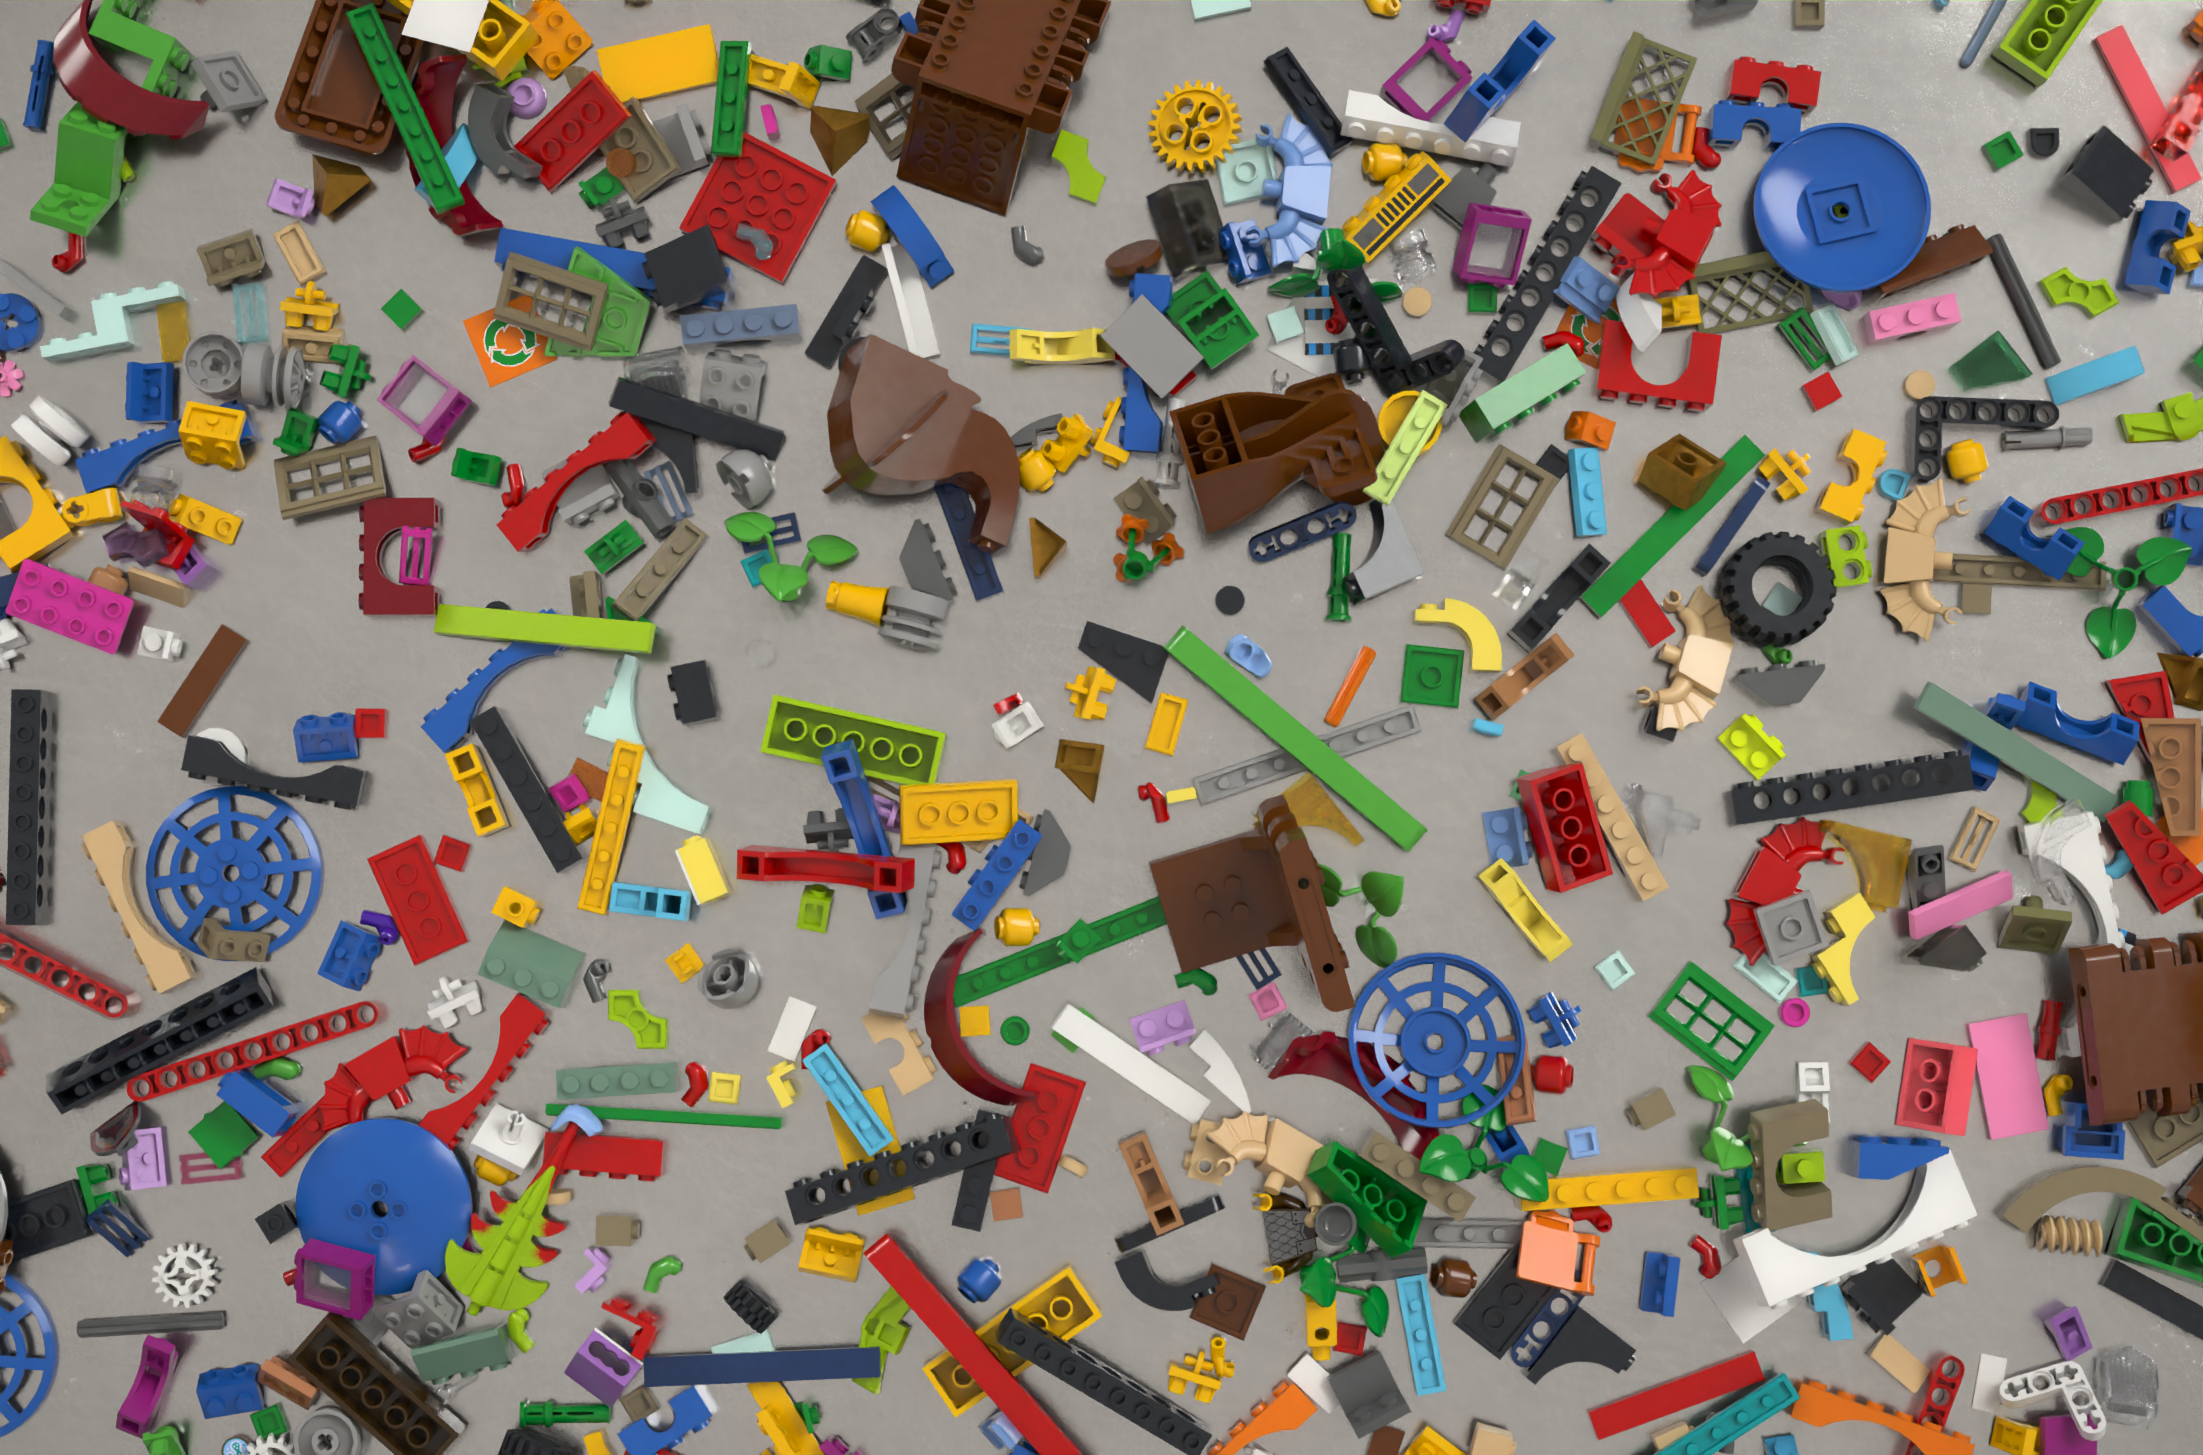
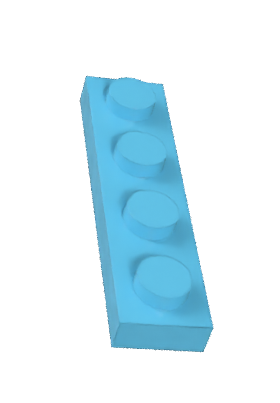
M827 1043L802 1060L870 1157L894 1140L892 1134Z
M1425 1274L1398 1277L1395 1280L1416 1394L1421 1396L1447 1391Z

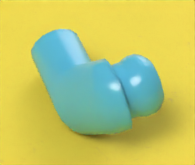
M2124 849L2118 852L2117 860L2113 864H2104L2106 874H2110L2111 879H2120L2133 868Z

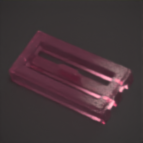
M205 1152L179 1155V1161H181L180 1173H182L181 1185L242 1179L240 1157H236L234 1162L229 1163L224 1168H235V1173L189 1178V1172L216 1170L219 1168L215 1163L188 1166V1160L210 1158Z

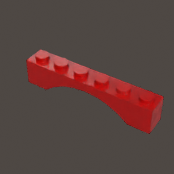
M621 412L610 421L612 426L605 432L599 431L588 440L589 445L584 450H577L566 459L568 463L559 470L557 468L551 471L544 478L546 482L541 487H534L523 496L524 501L520 505L508 508L501 515L503 519L496 525L517 552L529 551L549 533L551 519L559 500L577 478L590 469L606 462L636 459L657 441L637 415L628 412L626 414Z
M750 845L737 850V879L828 882L858 886L873 891L902 893L914 888L915 858Z
M517 993L500 1015L498 1048L493 1062L483 1079L472 1091L458 1101L443 1108L428 1111L419 1123V1126L435 1134L454 1151L460 1142L457 1138L463 1129L468 1131L478 1118L475 1115L476 1111L481 1105L486 1107L496 1094L493 1091L494 1087L499 1081L504 1083L514 1070L510 1066L517 1057L521 1060L531 1048L528 1042L534 1034L539 1036L549 1024L546 1018L550 1013L525 994Z

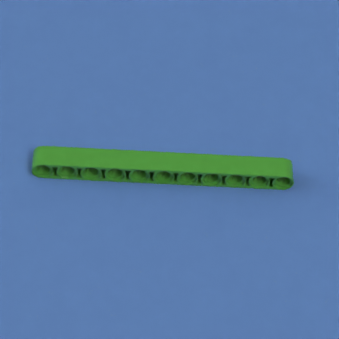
M1182 625L1163 647L1172 657L1406 852L1409 853L1428 831L1420 822Z

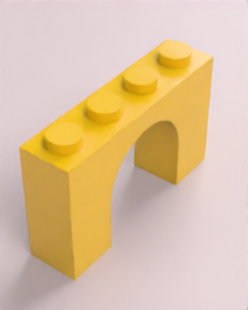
M5 435L0 438V483H12L22 487L30 494L33 501L32 513L28 521L21 528L0 540V557L10 572L16 573L20 570L24 559L36 561L73 538L70 528L74 527V525L67 521L62 513H58L54 507V504L58 502L49 488L45 490L41 488L37 482L41 477L32 464L26 466L21 458L25 453L17 441L10 442Z

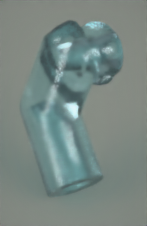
M739 224L736 238L751 241L756 248L755 256L758 259H769L773 251V243L767 233L759 228Z

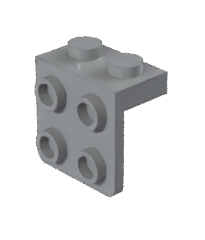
M687 103L676 106V114L653 122L682 167V170L672 177L709 164L706 154L711 153L705 136L700 138L696 127L701 126L696 110L690 111Z
M1465 348V356L1459 365L1450 374L1431 381L1426 391L1450 406L1441 422L1445 426L1450 419L1457 420L1471 395L1470 393L1483 373V370L1479 369L1483 358Z
M714 349V352H709L704 359L699 403L755 421L761 379L766 372L767 361L760 360V356L754 354H743V357L731 355V351L725 349Z
M566 459L545 470L542 474L543 479L554 469H562L568 463ZM602 464L590 469L577 478L559 500L557 505L560 510L558 511L563 521L568 525L571 523L576 525L589 518V513L596 509L602 511L609 508L615 503L614 500L620 497Z

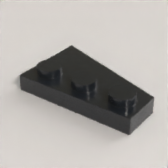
M1087 621L1078 650L1152 704L1169 654L1163 648L1164 646Z

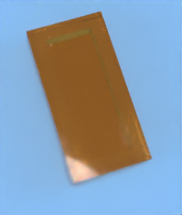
M577 757L569 775L574 773L589 796L602 802L608 772Z

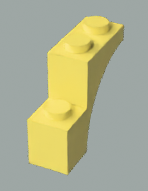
M1502 858L1479 875V878L1492 897L1507 911L1520 932L1550 963L1573 945L1569 937L1558 927L1529 892L1516 872Z
M1860 893L1850 895L1824 912L1827 917L1825 923L1832 934H1838L1840 938L1811 956L1815 962L1812 964L1814 971L1821 979L1826 977L1830 986L1828 989L1830 996L1837 1004L1841 1003L1842 1006L1851 1005L1859 1000L1850 976L1851 952L1860 932L1870 921L1876 918Z

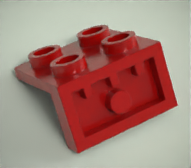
M618 1296L604 1301L601 1306L602 1309L643 1327L635 1332L629 1346L634 1348L631 1356L640 1360L647 1357L663 1325L662 1322L657 1320L659 1316L646 1309L636 1311L630 1308L631 1302Z

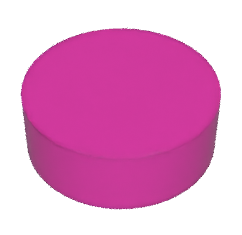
M1789 998L1781 1004L1779 1016L1785 1025L1800 1027L1808 1021L1810 1009L1804 1000Z

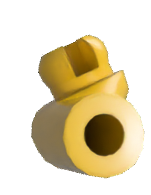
M2055 1075L2044 1088L2043 1094L2049 1117L2063 1114L2060 1097L2067 1089L2070 1090L2073 1085L2072 1078L2068 1075Z
M1215 1337L1211 1341L1210 1352L1215 1373L1222 1379L1223 1377L1232 1378L1234 1376L1235 1364L1233 1362H1225L1226 1342L1221 1337Z

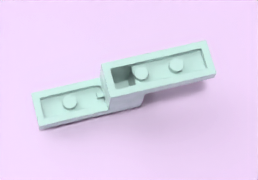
M168 281L158 283L156 285L157 288L146 290L145 287H136L129 289L128 294L117 296V293L101 294L98 300L91 301L97 335L93 332L78 334L75 340L66 341V338L51 339L48 341L49 345L40 346L41 356L43 359L52 362L134 346L135 342L129 311L186 300L184 289L178 284L174 285V282Z

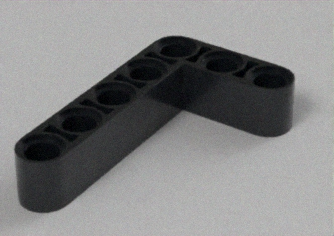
M1362 266L1355 269L1341 268L1328 273L1327 282L1383 386L1390 393L1397 394L1402 391H1408L1446 376L1463 360L1465 356L1463 346L1458 341L1452 339L1409 354Z
M1924 397L1912 406L1910 412L1909 474L1912 475L1913 481L1920 484L1928 483L1939 475L1941 470L1942 427L2045 430L2057 422L2059 419V409L2053 402L2043 400ZM1922 404L1931 407L1933 412L1931 418L1922 416L1920 412ZM1951 405L1960 408L1962 413L1960 419H1954L1950 415L1949 409ZM1981 406L1988 408L1991 413L1988 421L1983 420L1979 416L1978 411ZM2012 407L2018 410L2020 414L2018 422L2012 421L2009 418V408ZM2038 409L2047 411L2049 415L2047 423L2041 422L2038 419ZM1921 433H1926L1931 437L1932 444L1930 447H1924L1920 443L1919 437ZM1920 462H1925L1931 467V474L1929 476H1923L1919 472Z

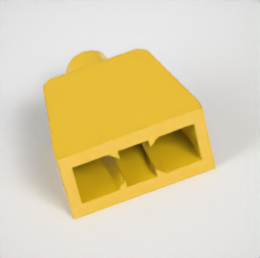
M1303 1293L1307 1346L1313 1348L1314 1360H1329L1331 1358L1330 1346L1337 1345L1336 1300L1334 1299L1330 1307L1323 1308L1311 1297Z

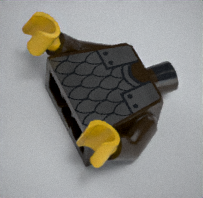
M1254 1193L1253 1197H1260L1261 1204L1259 1207H1253V1210L1263 1211L1270 1261L1272 1265H1275L1265 1267L1263 1273L1269 1271L1273 1273V1279L1267 1282L1268 1285L1280 1283L1284 1277L1298 1272L1312 1259L1313 1252L1317 1251L1316 1237L1318 1235L1315 1231V1225L1314 1228H1309L1304 1221L1305 1216L1311 1212V1209L1306 1207L1302 1200L1286 1193H1279V1195Z

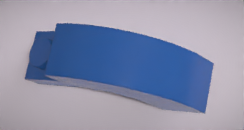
M894 185L870 201L930 287L954 271L928 228Z
M1997 693L1995 698H1989L1981 713L2011 731L2024 713L2026 702L2016 699L2012 695ZM1969 742L1965 755H1969L1974 788L1986 792L1996 778L2000 760Z

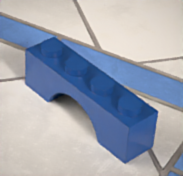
M2029 681L2019 699L2025 701L2026 706L2024 713L2015 725L2047 736L2052 740L2068 744L2078 750L2092 753L2107 761L2124 765L2138 742L2140 722L2113 712L2102 719L2093 721L2073 718L2061 709L2057 700V691Z

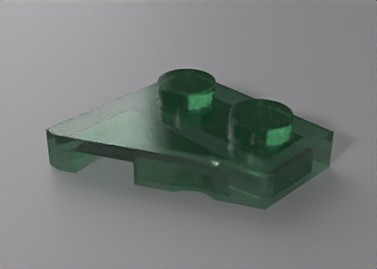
M1999 330L1950 366L1968 390L2027 379L2033 375Z

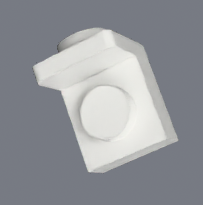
M143 626L137 654L174 663L175 657H179L182 649V640H179L180 634Z

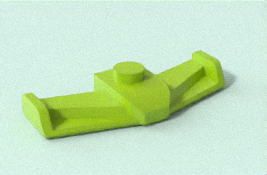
M2192 392L2162 401L2161 405L2164 412L2120 414L2119 418L2127 442L2171 440L2181 442L2196 437L2203 430V397L2194 401Z
M892 1286L873 1310L866 1315L861 1326L862 1332L858 1346H880L881 1377L852 1378L854 1383L875 1395L880 1394L881 1391L880 1385L887 1351L894 1355L900 1354L911 1327L901 1322L911 1308Z

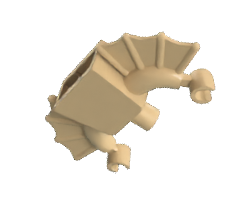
M1938 478L1931 485H1915V489L1908 497L1896 501L1894 514L1886 520L1887 525L1895 527H1889L1884 576L1885 586L1890 587L1880 589V593L1883 594L1887 601L1886 612L1900 621L1903 632L1917 633L1925 642L1929 641L1937 613L1942 615L1946 623L1953 625L1957 623L1949 619V612L1954 610L1959 614H1963L1959 608H1946L1942 605L1941 601L1935 599L1931 593L1929 583L1933 582L1934 569L1952 570L1953 552L1936 551L1937 541L1934 538L1937 526L1941 522L1949 520V516L1964 517L1972 510L1961 511L1958 508V503L1968 500L1966 497L1957 499L1951 507L1946 508L1943 480L1941 478Z
M1702 585L1697 586L1686 608L1681 604L1682 595L1677 590L1672 589L1669 594L1675 602L1669 601L1666 597L1663 600V607L1666 611H1677L1679 613L1678 617L1686 626L1687 636L1679 643L1678 647L1664 643L1659 653L1660 660L1673 664L1669 679L1673 682L1671 686L1667 689L1656 690L1655 693L1646 686H1642L1636 691V694H1646L1649 697L1647 700L1638 701L1637 704L1640 707H1648L1652 701H1656L1659 704L1656 724L1657 731L1665 728H1674L1682 732L1684 727L1690 723L1704 722L1706 713L1717 706L1713 699L1720 693L1735 642L1730 634V624L1732 621L1724 617L1720 606L1721 601L1709 596Z
M1244 1111L1238 1118H1223L1221 1126L1216 1131L1207 1134L1213 1142L1228 1153V1158L1220 1159L1214 1163V1168L1218 1167L1221 1163L1226 1164L1227 1171L1221 1177L1230 1175L1234 1170V1165H1238L1243 1160L1248 1159L1255 1161V1169L1267 1176L1263 1185L1265 1192L1271 1195H1279L1282 1186L1291 1188L1297 1185L1306 1194L1308 1208H1311V1212L1304 1219L1307 1227L1314 1228V1219L1319 1208L1334 1202L1307 1176L1315 1150L1324 1145L1276 1118L1268 1123L1267 1114L1253 1116Z

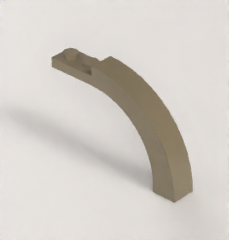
M2074 1166L2043 1175L2017 1191L1996 1214L2018 1231L2027 1234L2045 1212L2068 1198L2090 1192H2114L2134 1197L2152 1211L2158 1212L2166 1220L2177 1227L2185 1229L2190 1235L2203 1242V1222L2190 1213L2187 1216L2178 1211L2180 1206L2168 1197L2164 1196L2161 1199L2167 1188L2143 1175L2108 1166Z

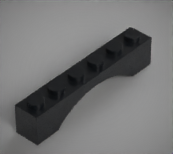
M493 706L469 720L556 872L562 874L587 859L585 854L567 831L563 823L564 820L537 778L501 709Z
M188 735L181 770L189 772L188 777L206 780V776L217 777V783L235 786L236 781L247 783L246 789L264 792L265 787L276 789L275 795L293 798L294 793L306 795L305 801L322 804L323 799L335 801L334 807L351 810L352 805H360L367 770L334 765L322 772L309 776H275L245 764L222 741L195 735Z

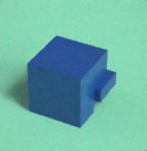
M2065 1102L2063 1156L2124 1160L2125 1130H2123V1122L2090 1126L2087 1103Z

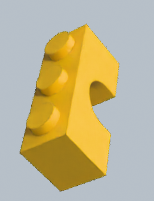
M1855 428L1848 433L1838 459L1852 466L1855 474L1854 481L1850 486H1841L1834 482L1827 484L1815 512L1845 525L1851 524L1853 520L1858 521L1865 507L1864 504H1861L1865 493L1870 494L1876 478L1872 477L1876 466L1881 467L1887 456V451L1884 450L1887 442Z
M471 743L445 754L454 780L460 785L468 804L467 812L477 836L485 837L509 827V822L478 746Z

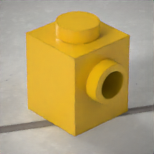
M504 886L491 913L521 928H527L528 924L533 925L540 913V909L537 907L540 902L509 886Z

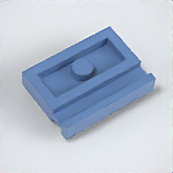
M1574 256L1560 280L1562 283L1553 293L1591 322L1599 324L1601 321L1599 318L1603 312L1606 313L1620 287L1584 259Z

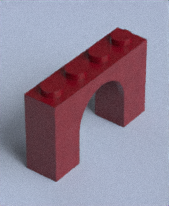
M375 498L364 501V505H360L359 508L360 523H364V534L359 536L360 552H364V563L359 564V579L363 581V593H359V609L363 610V615L367 617H436L439 606V588L434 585L394 584L383 572L381 552L387 540L394 534L401 532L403 526H409V529L421 527V530H426L427 528L439 530V500L436 498Z

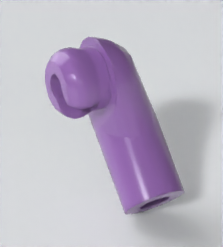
M1452 9L1447 23L1438 26L1433 24L1428 28L1427 35L1429 39L1433 37L1436 41L1441 40L1443 42L1455 39L1465 13L1458 9Z

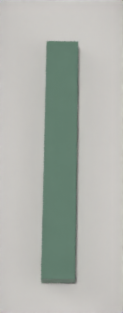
M1932 682L1926 683L1913 707L2083 812H2093L2100 822H2105L2104 814L2111 811L2118 798L2115 794Z

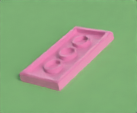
M2027 1013L1968 1023L1967 1028L1971 1048L1978 1049L1975 1069L1989 1140L2049 1130Z

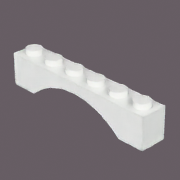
M1349 90L1341 135L1384 144L1396 143L1401 147L1512 167L1518 147L1521 122L1490 117L1465 143L1444 124L1430 123L1406 115L1387 104L1378 95Z

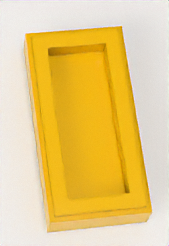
M1160 692L1145 749L1173 757L1189 700Z

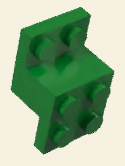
M1208 270L1172 294V306L1166 314L1177 330L1205 357L1203 360L1210 370L1259 337L1258 332L1226 288L1221 289Z

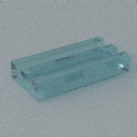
M255 282V284L232 285L237 342L243 344L268 341L263 283ZM255 290L260 335L255 336L251 291ZM241 292L245 293L248 325L247 337H245Z

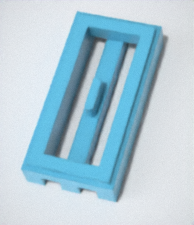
M972 323L970 354L1010 357L1009 349L976 347V343L1010 345V339L977 336V332L1010 334L1009 330L1012 329L1030 330V328Z

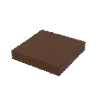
M1211 1263L1206 1277L1217 1273L1221 1284L1215 1286L1216 1293L1201 1299L1198 1294L1196 1299L1198 1306L1192 1308L1189 1318L1244 1341L1266 1285Z

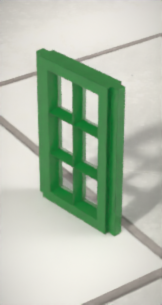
M1692 961L1686 965L1648 1015L1651 1020L1732 1082L1775 1027L1774 1024ZM1689 980L1708 994L1699 1007L1680 994ZM1675 998L1694 1011V1014L1686 1024H1683L1666 1011ZM1713 999L1733 1013L1723 1026L1704 1012ZM1700 1016L1719 1030L1710 1044L1690 1029ZM1737 1018L1756 1031L1747 1045L1728 1031ZM1724 1035L1743 1049L1734 1062L1715 1048Z

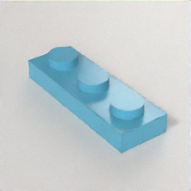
M1598 448L1568 450L1576 536L1606 535L1607 527Z

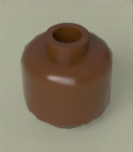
M1445 1258L1440 1260L1438 1265H1434L1432 1269V1287L1436 1288L1437 1293L1443 1297L1464 1298L1476 1286L1477 1274L1472 1270L1471 1264L1467 1260Z

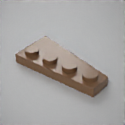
M2140 718L2170 836H2201V718Z

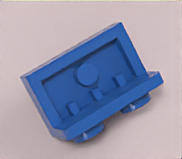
M168 362L127 363L126 420L140 423L172 421L174 364Z
M238 1365L234 1368L209 1370L199 1374L196 1393L204 1418L210 1419L263 1410L264 1399L257 1381L258 1365Z

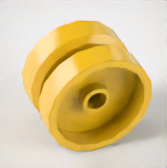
M1402 391L1392 395L1383 404L1376 421L1382 445L1386 451L1421 392ZM1442 416L1417 457L1426 454L1434 446L1442 430Z

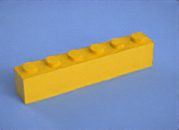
M1688 1166L1548 1177L1549 1198L1546 1202H1531L1517 1197L1518 1209L1521 1211L1699 1198L1697 1168Z

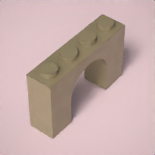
M1816 1099L1750 1112V1124H1748L1747 1131L1751 1140L1750 1152L1753 1157L1751 1164L1753 1178L1750 1179V1188L1754 1195V1205L1751 1206V1214L1754 1221L1763 1228L1773 1231L1832 1218L1831 1190L1822 1182H1807L1784 1186L1778 1185L1776 1181L1777 1164L1788 1149L1799 1143L1829 1137L1828 1109Z
M1371 1128L1356 1151L1359 1156L1459 1222H1461L1476 1199L1474 1195L1454 1182L1443 1181L1434 1176L1419 1173L1421 1160L1373 1128Z

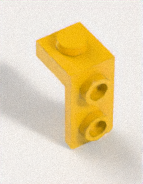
M1118 396L1115 402H1108L1103 413V417L1107 418L1103 429L1097 427L1091 443L1095 445L1093 452L1103 456L1102 462L1118 468L1119 464L1126 466L1130 457V452L1105 441L1121 407L1122 398Z
M180 493L178 498H175L169 507V514L171 515L169 519L171 521L178 522L189 529L228 545L233 543L242 521L241 518Z

